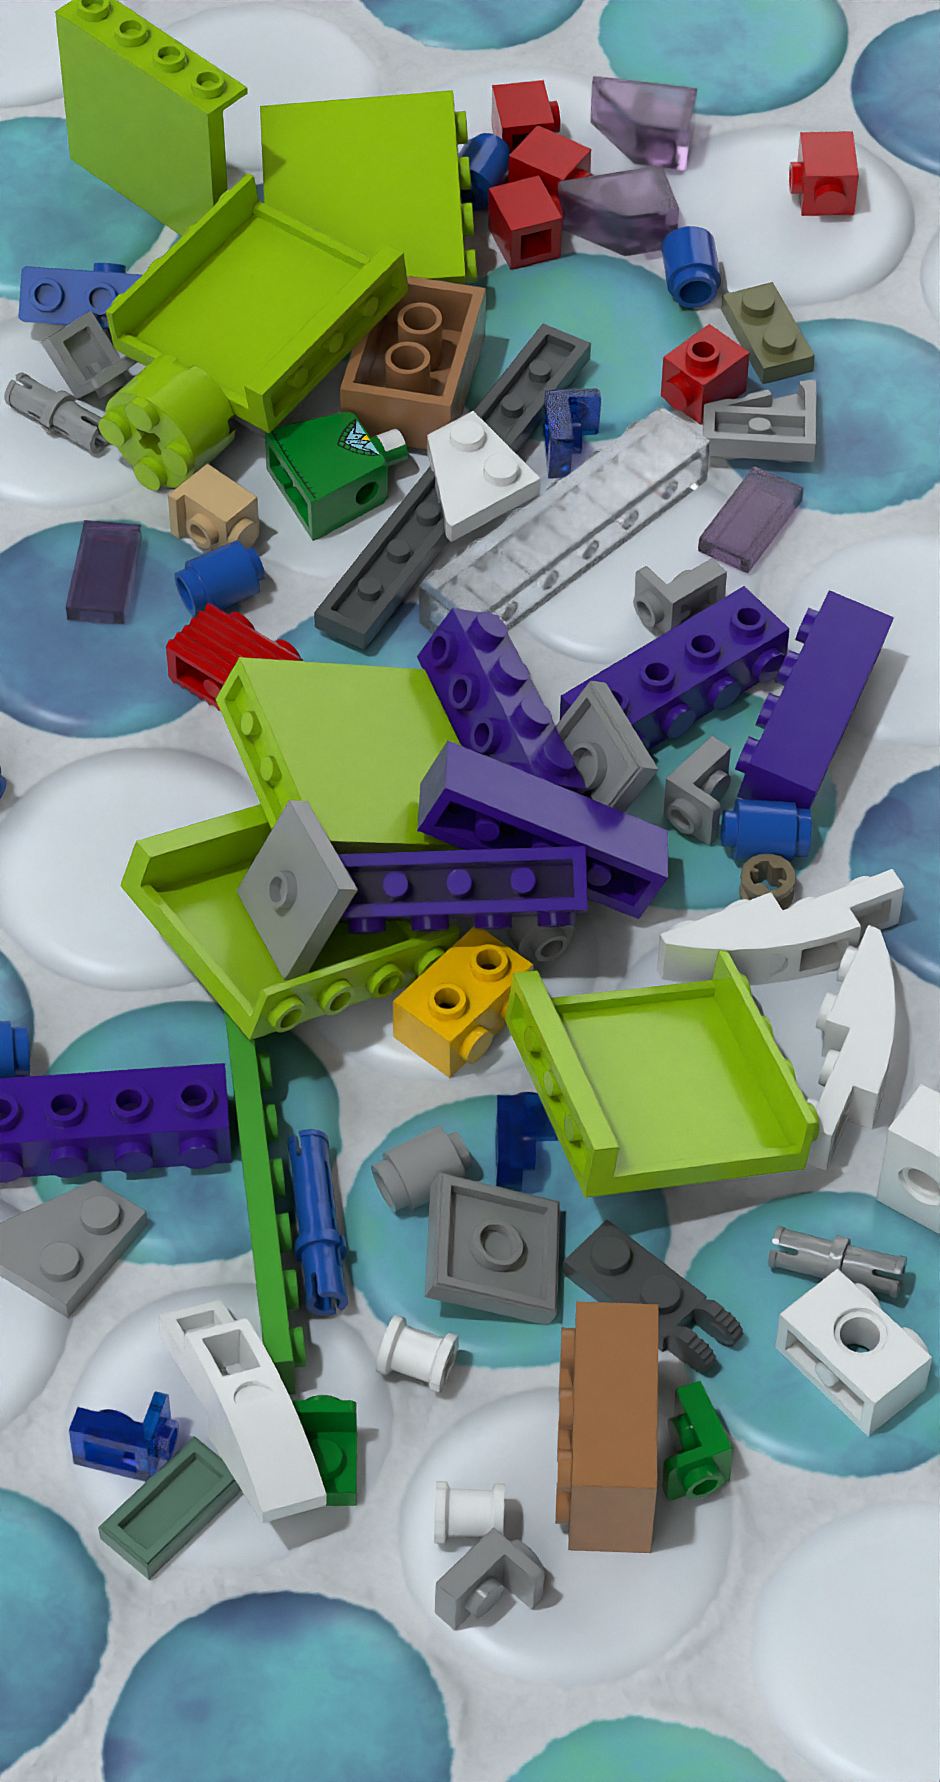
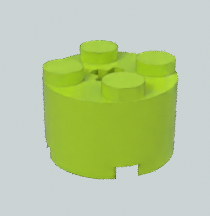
M172 355L156 357L108 401L105 416L99 420L98 424L102 436L110 444L116 446L123 457L134 467L133 471L137 480L143 486L153 491L158 490L162 486L177 488L203 466L213 461L235 438V430L229 432L228 420L234 416L233 410L219 385L196 365H192L186 370L173 364L179 357Z

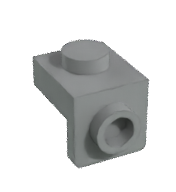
M92 311L83 314L41 342L76 399L93 391L97 393L100 399L128 382L123 372L138 363L128 356L120 358Z

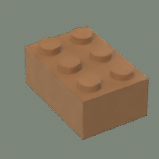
M407 276L409 292L353 348L340 387L341 413L350 412L355 414L370 437L396 428L402 434L407 447L427 450L428 434L462 416L485 338L486 288Z
M576 1301L575 1328H561L555 1524H569L568 1550L651 1553L657 1494L659 1304Z

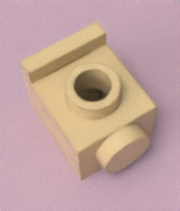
M208 463L168 494L171 534L178 539L188 533L197 545L205 549L210 548L211 550L237 540L246 549L251 547L257 537L260 536L257 496Z

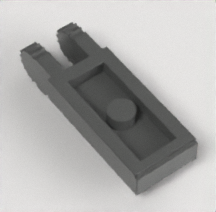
M605 1220L563 1261V1273L598 1302L659 1304L658 1349L662 1352L667 1349L683 1363H687L691 1369L696 1370V1372L706 1373L717 1360L709 1344L688 1328L692 1322L711 1337H715L718 1342L728 1347L730 1345L733 1346L744 1334L740 1322L730 1312H727L723 1306L715 1300L706 1299L707 1296L609 1220Z

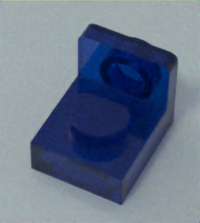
M599 389L545 390L542 432L548 478H570L572 454H582V436L599 433L601 393Z
M521 1092L515 1095H497L495 1119V1186L522 1192L523 1171H535L536 1141L558 1140L538 1093Z
M158 1391L154 1392L143 1423L134 1421L128 1415L117 1410L103 1409L97 1412L77 1407L69 1428L73 1464L146 1482L155 1474L159 1460L168 1461L176 1446L179 1421L171 1419L169 1394Z

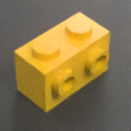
M472 927L393 1000V1037L444 1075L451 1078L467 1062L469 1064L477 1062L488 1050L493 1037L507 1025L505 1016L513 973L533 971V964L486 930L474 929Z

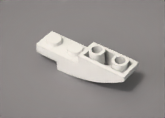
M891 869L872 877H858L849 882L845 887L817 898H803L785 910L781 909L771 892L752 900L742 899L735 901L720 912L696 921H682L674 925L667 932L661 933L659 937L657 972L662 980L688 983L712 980L719 950L729 952L740 974H744L747 977L750 985L791 981L838 969L847 947L850 945L858 948L859 939L864 936L868 925L883 930L899 923L904 885L894 870Z
M869 925L859 947L856 948L850 945L847 947L837 974V981L843 982L838 995L829 992L826 994L816 1021V1028L825 1031L821 1056L825 1057V1061L818 1084L825 1088L819 1101L812 1098L807 1100V1103H812L817 1111L819 1135L817 1140L811 1144L806 1164L825 1171L829 1166L848 1121L872 1129L882 1102L888 1074L896 1015L894 977L880 929Z
M221 1299L160 1314L158 1336L209 1415V1439L260 1521L265 1523L326 1506L327 1494L302 1424L274 1363L248 1318L234 1320Z

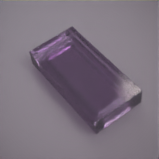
M753 466L699 537L698 551L749 573L802 502L804 487Z
M84 520L66 602L67 620L125 624L142 541L141 525Z

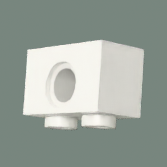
M920 1084L888 1129L876 1200L940 1235V1093Z
M838 1268L779 1315L775 1348L868 1437L926 1390L932 1356L929 1354L923 1340L910 1328H901L881 1309L878 1299L866 1286L860 1283L854 1284ZM858 1344L868 1348L870 1351L863 1353L854 1352L846 1346Z

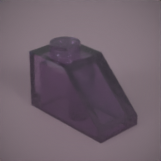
M593 76L590 123L634 164L687 170L695 129L697 88Z
M662 165L558 182V199L564 217L562 230L620 255L631 256L660 251L665 237L678 229L679 206Z

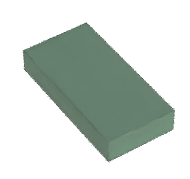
M194 1436L98 1527L99 1536L103 1542L150 1580L242 1490L222 1458Z

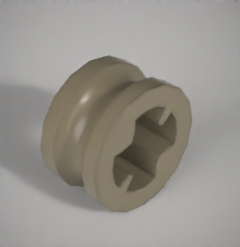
M759 854L750 858L743 865L739 886L740 900H752L771 892L782 910L787 909L791 905L794 897L796 875L795 869L789 861L774 854ZM767 879L770 886H777V889L768 890L764 883L757 882L758 880Z

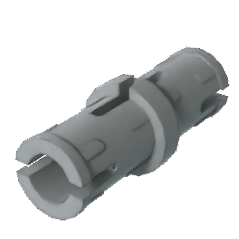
M23 372L15 375L16 380L21 382L23 386L14 380L9 382L4 395L6 404L37 419L43 424L41 426L43 430L55 436L61 433L95 454L102 451V446L97 444L95 440L104 446L108 445L109 442L102 436L98 427L99 420L102 417L77 404L75 396L63 390L56 392L49 389Z
M783 1226L777 1227L772 1243L797 1249L798 1254L777 1249L770 1250L769 1267H778L824 1279L838 1268L854 1284L860 1283L870 1291L890 1295L891 1298H898L903 1281L878 1275L877 1269L898 1275L905 1274L907 1257L901 1255L898 1257L851 1246L850 1238L836 1235L834 1241L789 1230Z

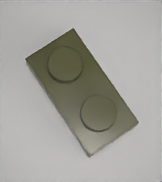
M773 282L722 295L721 311L740 345L750 352L749 361L762 384L813 371L815 355Z

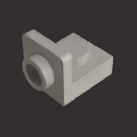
M711 558L692 570L681 572L672 582L666 584L648 566H645L636 571L635 597L633 599L635 611L644 624L649 627L654 626L663 635L723 599L726 594L727 571Z
M711 736L666 778L663 815L670 820L677 830L684 834L693 835L706 845H710L718 837L721 809L719 801L723 798L731 783V777L728 775L731 748L714 736Z
M493 1527L436 1582L435 1614L455 1631L471 1614L476 1618L485 1615L498 1601L504 1587L530 1609H533L543 1598L545 1574L542 1563L525 1543L516 1539L510 1542Z

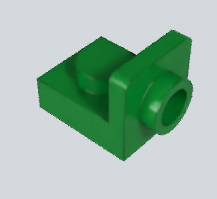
M701 1380L675 1389L674 1417L667 1419V1425L672 1443L678 1454L667 1458L663 1463L662 1489L668 1501L684 1496L690 1499L702 1498L718 1490L724 1482L730 1481L733 1448Z
M316 1395L306 1400H293V1406L304 1429L327 1494L326 1506H357V1403L352 1400H340L330 1395Z

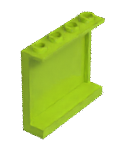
M72 0L55 11L70 159L182 236L185 230L190 225L197 223L218 202L220 196L228 190L223 111L247 95L248 88L119 1Z
M453 90L260 106L265 204L369 258H372L385 244L404 253L407 276L463 285L478 282L475 249L465 250L464 236H474L472 203H462L461 190L471 189L469 157H459L458 144H468L466 111L455 112Z
M247 173L232 189L225 191L220 196L218 202L197 223L190 225L182 237L161 258L155 259L147 271L125 293L119 294L105 312L115 350L144 366H147L156 357L162 355L179 357L173 364L186 370L192 365H196L219 385L229 400L234 415L270 433L409 292L403 252L385 244L372 258L367 257L259 201L255 178Z
M239 657L219 692L216 702L271 829H273L289 800L308 801L337 854L464 850L417 831L421 781L447 740L461 746L425 669Z
M261 804L137 840L120 885L249 1040L275 1031L279 1033L286 1032L301 1022L325 1014L329 1016L338 1014L348 1006L371 998L381 999L397 989L411 985L456 943L461 932L456 924L449 926V930L434 931L431 933L411 931V920L386 921V932L351 934L348 933V922L337 923L308 973L291 980H284L236 892L272 831Z
M718 951L712 980L550 998L538 970L513 973L505 1022L584 1198L805 1169L811 1144L817 1140L819 1135L817 1111L812 1103L806 1102L796 1083L795 1071L791 1061L783 1058L773 1039V1030L769 1019L766 1016H761L751 996V988L747 977L739 973L728 951Z

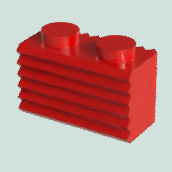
M208 603L204 611H199L197 617L192 618L189 625H184L182 631L177 632L174 639H169L166 645L168 677L173 683L178 682L182 689L187 688L191 694L196 693L200 700L205 699L209 706L214 705L218 711L220 709L216 698L239 657L303 661L298 651L289 642L282 639L272 641L257 632L244 615L238 612L227 614L213 604Z

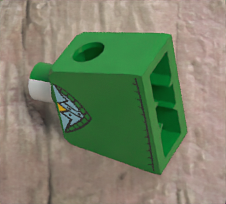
M342 412L275 427L270 433L265 432L267 471L312 541L329 534L384 504L388 498V467L408 459L407 446L398 429L395 428L370 437L357 416L350 412Z

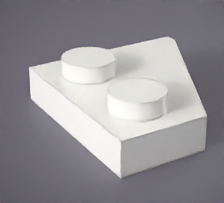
M474 411L427 435V451L431 470L435 474L438 502L441 503L443 510L445 534L451 542L540 494L541 478Z

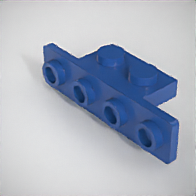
M94 263L93 271L25 266L21 271L18 317L26 323L68 325L83 314L92 311L100 326L110 329L105 311L111 306L114 299L119 294L125 293L142 274L126 273L127 266L113 263Z

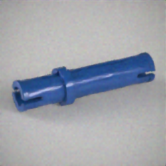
M306 1129L299 1131L301 1148L299 1147L298 1137L294 1134L287 1140L299 1227V1237L294 1242L297 1262L302 1261L306 1309L315 1315L325 1316L336 1314L334 1297L336 1298L337 1308L340 1310H344L348 1305V1294L346 1293L342 1262L347 1255L346 1238L343 1234L339 1236L328 1136L320 1130Z

